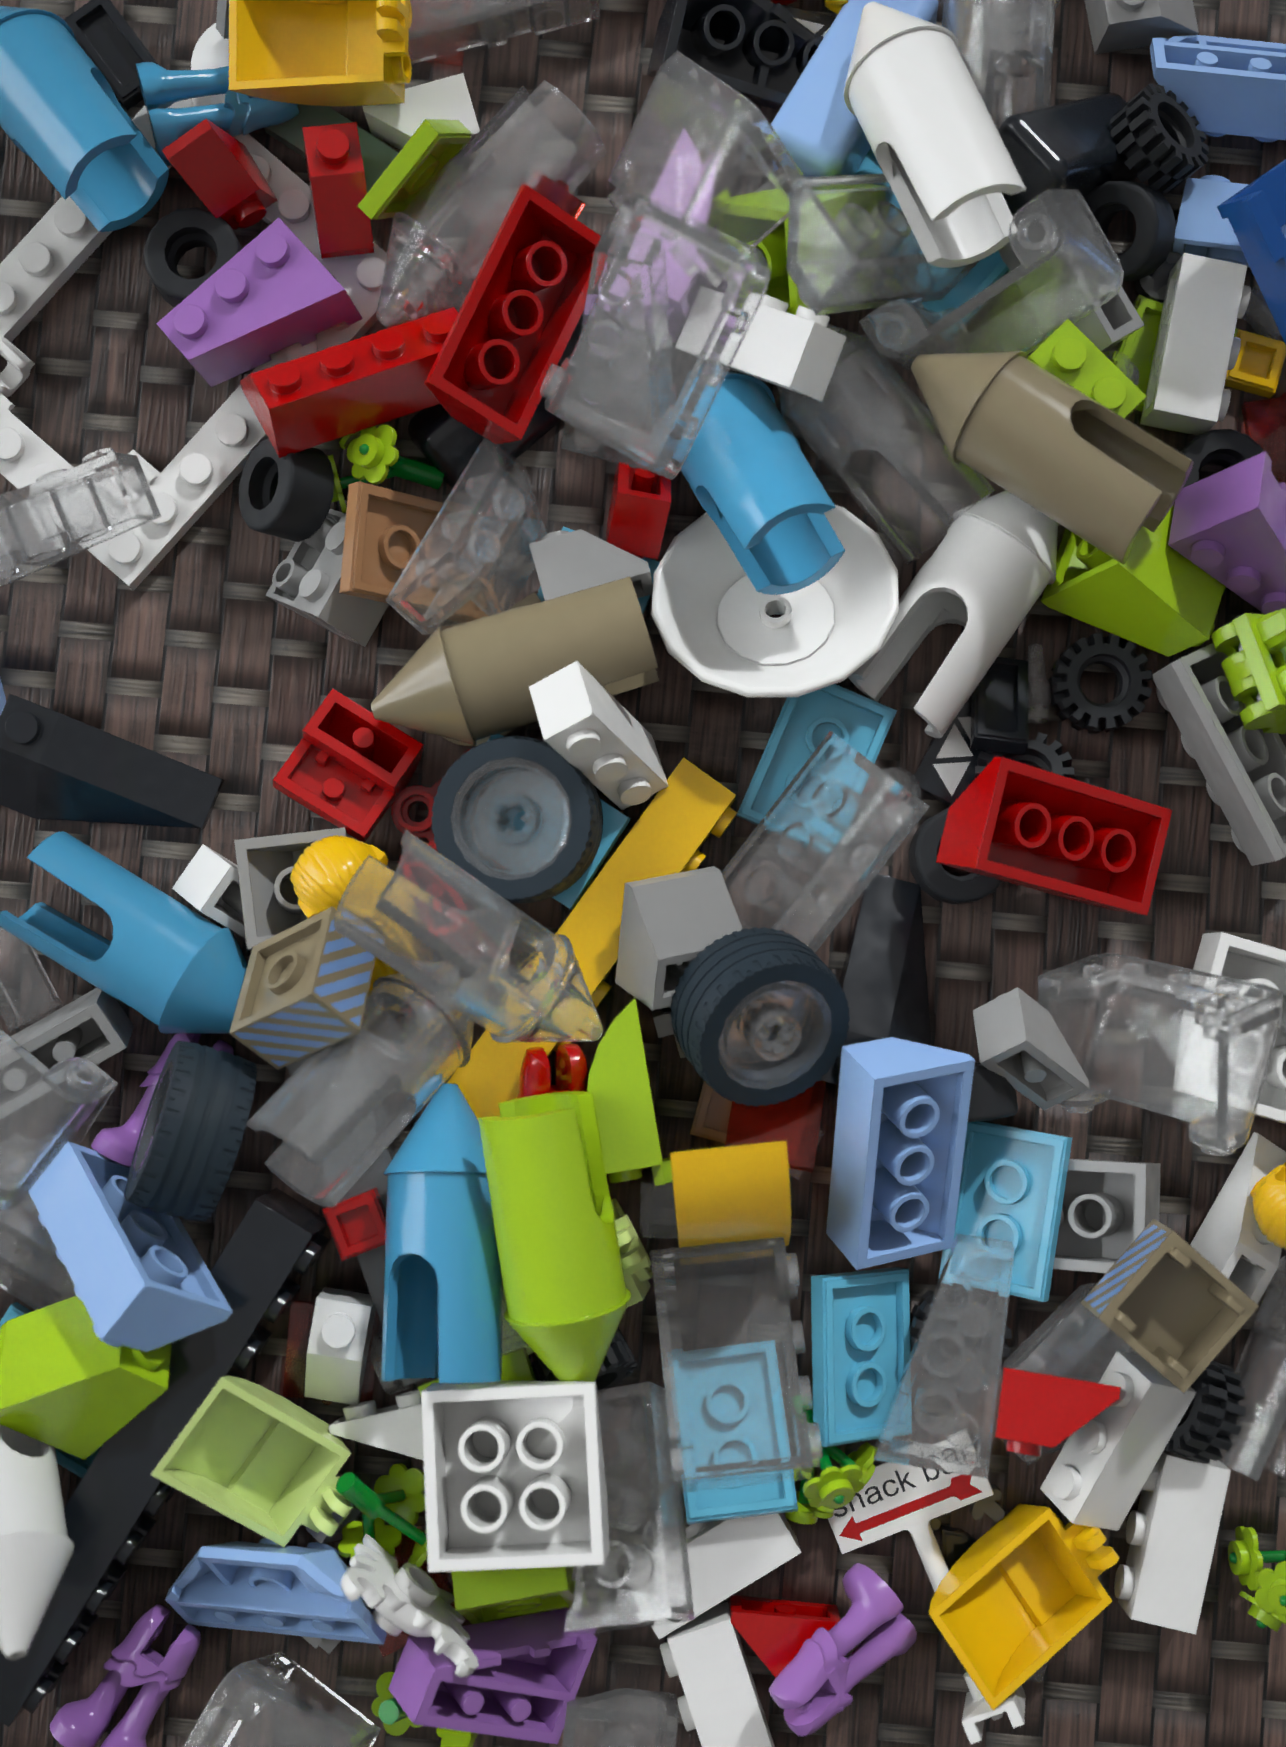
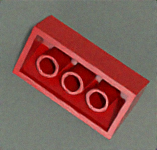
M527 184L520 186L425 381L426 386L452 418L496 445L522 440L615 247L612 243Z
M452 307L440 312L431 313L410 322L383 329L343 344L331 346L285 363L276 364L251 373L240 381L242 391L278 457L282 458L289 453H297L440 404L426 386L425 381L458 315L456 309Z
M995 756L949 807L936 863L1103 909L1148 916L1172 810L1014 760Z

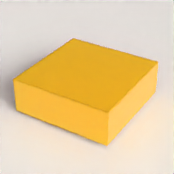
M1238 329L1236 337L1241 339L1240 351L1234 368L1227 370L1224 386L1270 399L1276 393L1286 356V345L1282 341Z

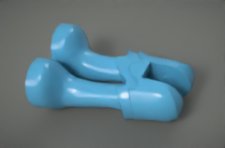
M154 62L136 64L157 154L167 166H172V164L167 160L162 149L206 118L222 130L229 131L228 134L235 137L239 134L245 136L261 128L279 125L299 114L298 104L256 98L230 91L229 66L203 70H166ZM226 94L224 103L168 108L176 102L187 99Z

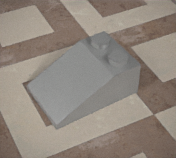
M1069 1158L1053 1269L1107 1273L1153 1218L1157 1221L1160 1219L1161 1163Z

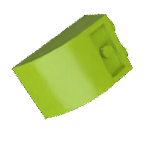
M633 998L613 1018L598 1043L589 1070L587 1092L593 1093L605 1170L606 1174H608L609 1183L639 1179L642 1177L641 1168L651 1167L654 1185L659 1186L672 1182L671 1157L662 1158L636 998Z

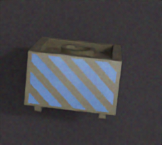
M332 906L253 946L229 1034L277 1070L291 1063L304 1060L309 1055L341 1040L358 1035L361 1030L379 944Z
M1154 1218L1081 1302L1084 1307L1183 1393L1188 1390L1259 1307L1258 1304L1176 1232Z

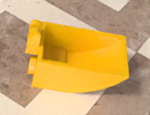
M229 0V90L256 98L312 106L346 107L405 103V84L410 83L412 75L411 60L408 53L409 28L412 24L410 0Z
M787 1141L670 1152L680 1257L789 1246L791 1235V1194Z
M1018 1504L1002 1520L973 1543L940 1582L931 1600L929 1615L993 1711L1112 1602V1599L1098 1580V1576L1106 1569L1115 1565L1119 1560V1556L1113 1547L1103 1545L1106 1542V1537L1100 1528L1076 1525L1071 1522L1064 1525L1050 1507Z

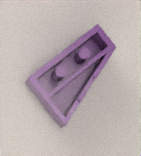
M277 218L156 324L210 387H213L271 361L270 355L297 342L304 346L317 340L315 334L344 321L347 325H351L363 318L341 284L280 218Z
M1266 451L1182 488L1175 500L1168 543L1171 548L1263 614L1282 608L1286 609L1285 482H1277L1271 472L1272 460Z
M569 1608L462 1626L470 1636L467 1645L477 1657L479 1664L470 1676L462 1678L455 1674L457 1666L449 1657L443 1653L439 1655L435 1653V1640L433 1637L408 1636L388 1690L413 1724L557 1745L598 1640Z

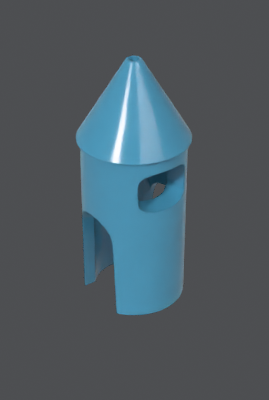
M0 6V126L16 147L32 158L65 200L69 196L98 232L118 230L136 222L147 214L161 197L168 181L169 168L124 111L105 76L77 43L72 29L61 17L40 9Z
M692 365L684 367L678 380L664 429L663 440L668 457L682 471L701 506L721 531L757 592L769 595L787 594L803 589L818 581L837 564L845 552L843 545L824 514L836 507L802 453L795 435L777 409L770 388L760 379L750 375Z
M60 831L52 834L28 855L27 858L100 906L110 916L113 925L112 941L43 902L35 903L20 917H16L6 910L1 911L0 927L109 996L135 1009L148 1020L158 1025L159 1031L163 1034H229L248 966L230 928L222 929L67 832Z
M440 1084L383 1173V1175L387 1176L381 1381L409 1378H439V1383L502 1381L503 1281L494 1231L480 1126L477 1117L458 1085Z

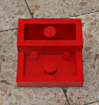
M332 688L302 730V740L272 780L273 787L338 828L345 827L346 833L365 843L388 808L392 806L398 794L408 785L421 759L424 744L390 723L376 720L372 712Z

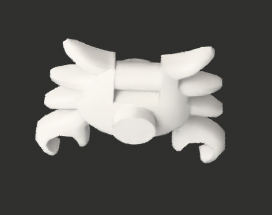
M365 1534L362 1539L363 1545L358 1543L354 1548L355 1555L349 1561L351 1567L342 1576L341 1589L344 1595L350 1601L357 1600L362 1596L368 1607L375 1608L372 1613L375 1622L390 1635L398 1636L403 1631L415 1637H433L435 1640V1653L437 1655L443 1653L456 1664L455 1674L462 1678L470 1676L479 1664L477 1657L467 1645L470 1636L461 1626L465 1619L450 1605L454 1601V1595L438 1588L433 1579L414 1564L405 1563L399 1569L397 1560L370 1535Z

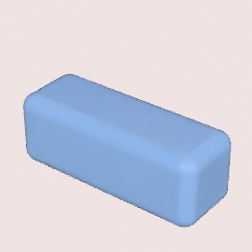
M848 0L843 5L767 130L766 169L769 177L774 175L784 165L794 169L805 182L840 175L854 176L870 149L869 142L857 117L850 112L844 100V87L862 10L869 2H877L936 24L938 0Z

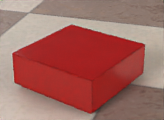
M377 1187L322 1209L342 1261L385 1245L386 1211Z

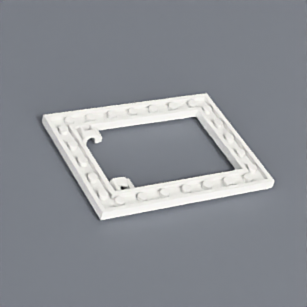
M204 96L179 101L168 108H186L213 105L214 103ZM144 106L132 121L157 152L149 115ZM250 134L235 136V139L246 146L277 198L276 202L266 208L267 213L263 220L270 225L277 218H280L346 290L363 318L351 325H347L344 321L315 334L317 340L304 346L297 342L270 355L271 361L257 366L251 373L363 337L413 281L411 274L374 242V253L321 259L310 186ZM70 196L66 200L61 197L0 263V355L7 360L5 369L0 373V474L124 583L135 590L239 475L251 452L268 436L242 391L240 384L161 473L136 451L132 450L123 458L124 467L120 473L114 478L107 476L102 482L93 473H90L85 478L10 412L15 405L6 397H10L30 375L31 368L35 365L31 359L11 342L112 232H98ZM144 480L149 486L135 501L130 494Z

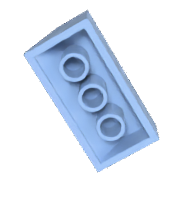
M894 1037L842 1046L826 1234L856 1270L953 1248L975 1059L969 1054Z
M68 1141L28 1192L39 1212L38 1219L40 1223L48 1230L56 1247V1256L65 1265L75 1285V1294L84 1303L94 1323L93 1330L95 1334L110 1346L121 1347L124 1345L149 1352L226 1321L233 1311L181 1220L178 1217L167 1215L166 1212L160 1213L150 1210V1208L145 1209L127 1201L125 1193L130 1167L117 1163L97 1151Z

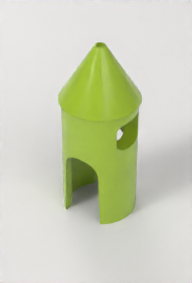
M583 1091L554 1092L499 1103L500 1117H480L478 1120L507 1309L504 1311V1319L559 1381L595 1382L630 1301L631 1293L625 1288L617 1229L608 1188L593 1093Z

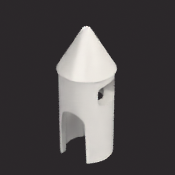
M869 2L862 10L844 87L845 104L850 112L857 117L877 162L890 184L927 262L940 268H954L984 259L1001 249L1019 233L1002 193L1013 195L1025 191L1026 188L960 55V44L955 34L947 28L877 2Z
M1006 490L953 514V523L948 528L946 536L933 555L921 567L899 599V613L880 651L848 677L867 697L878 702L926 636L936 626L945 623L965 626L964 631L914 707L915 712L928 723L924 730L925 733L934 738H942L1046 586L1053 584L1056 580L1058 523Z
M0 1425V1651L8 1659H18L26 1655L72 1557L74 1544L67 1534L55 1447Z

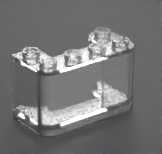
M784 1237L651 1250L675 1493L810 1479L813 1467H820L822 1445L818 1422L807 1423L806 1413L803 1412V1410H811L813 1408L809 1376H798L796 1354H805L804 1333L801 1320L791 1321L789 1306L790 1300L798 1299L797 1287H800L796 1253L786 1254Z

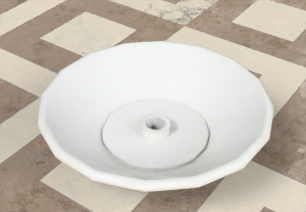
M835 505L836 508L824 514L845 549L837 564L818 581L798 591L780 595L759 593L754 588L721 531L707 512H705L673 538L653 574L651 615L668 653L700 681L747 698L799 697L846 680L880 651L899 613L898 570L879 534L846 508ZM771 615H782L778 618L769 617Z

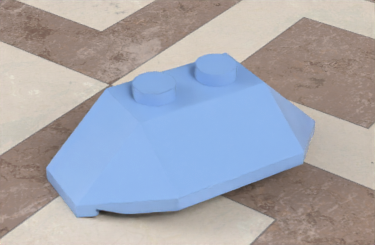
M1204 35L1174 36L1169 39L1162 37L1152 38L1150 54L1153 77L1159 85L1164 86L1166 93L1170 90L1176 94V102L1178 104L1183 101L1188 106L1187 114L1190 118L1195 116L1200 123L1196 126L1197 130L1204 131L1205 135L1212 137H1221L1228 134L1253 137L1262 142L1286 140V44Z
M263 1538L259 1543L234 1541L201 1546L170 1587L165 1599L190 1625L384 1645L387 1635L375 1622L372 1615L374 1610L368 1607L362 1596L357 1600L350 1601L344 1595L341 1589V1580L348 1567L339 1557V1552L335 1548L324 1543L320 1544L319 1542H311L307 1547L286 1545L284 1548L267 1538Z

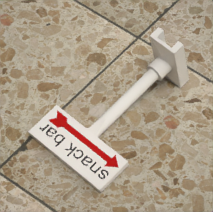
M965 1430L875 1466L871 1479L863 1489L855 1493L850 1503L834 1509L833 1517L828 1518L842 1554L900 1531H909L933 1590L936 1592L949 1569L931 1528V1519L992 1496L994 1491L968 1430ZM967 1672L964 1673L963 1677L970 1692L966 1693L962 1724L970 1744L982 1740L985 1719L990 1717L992 1720L1000 1719L1003 1717V1712H1007L1013 1728L1024 1725L1026 1695L1022 1685L993 1711Z

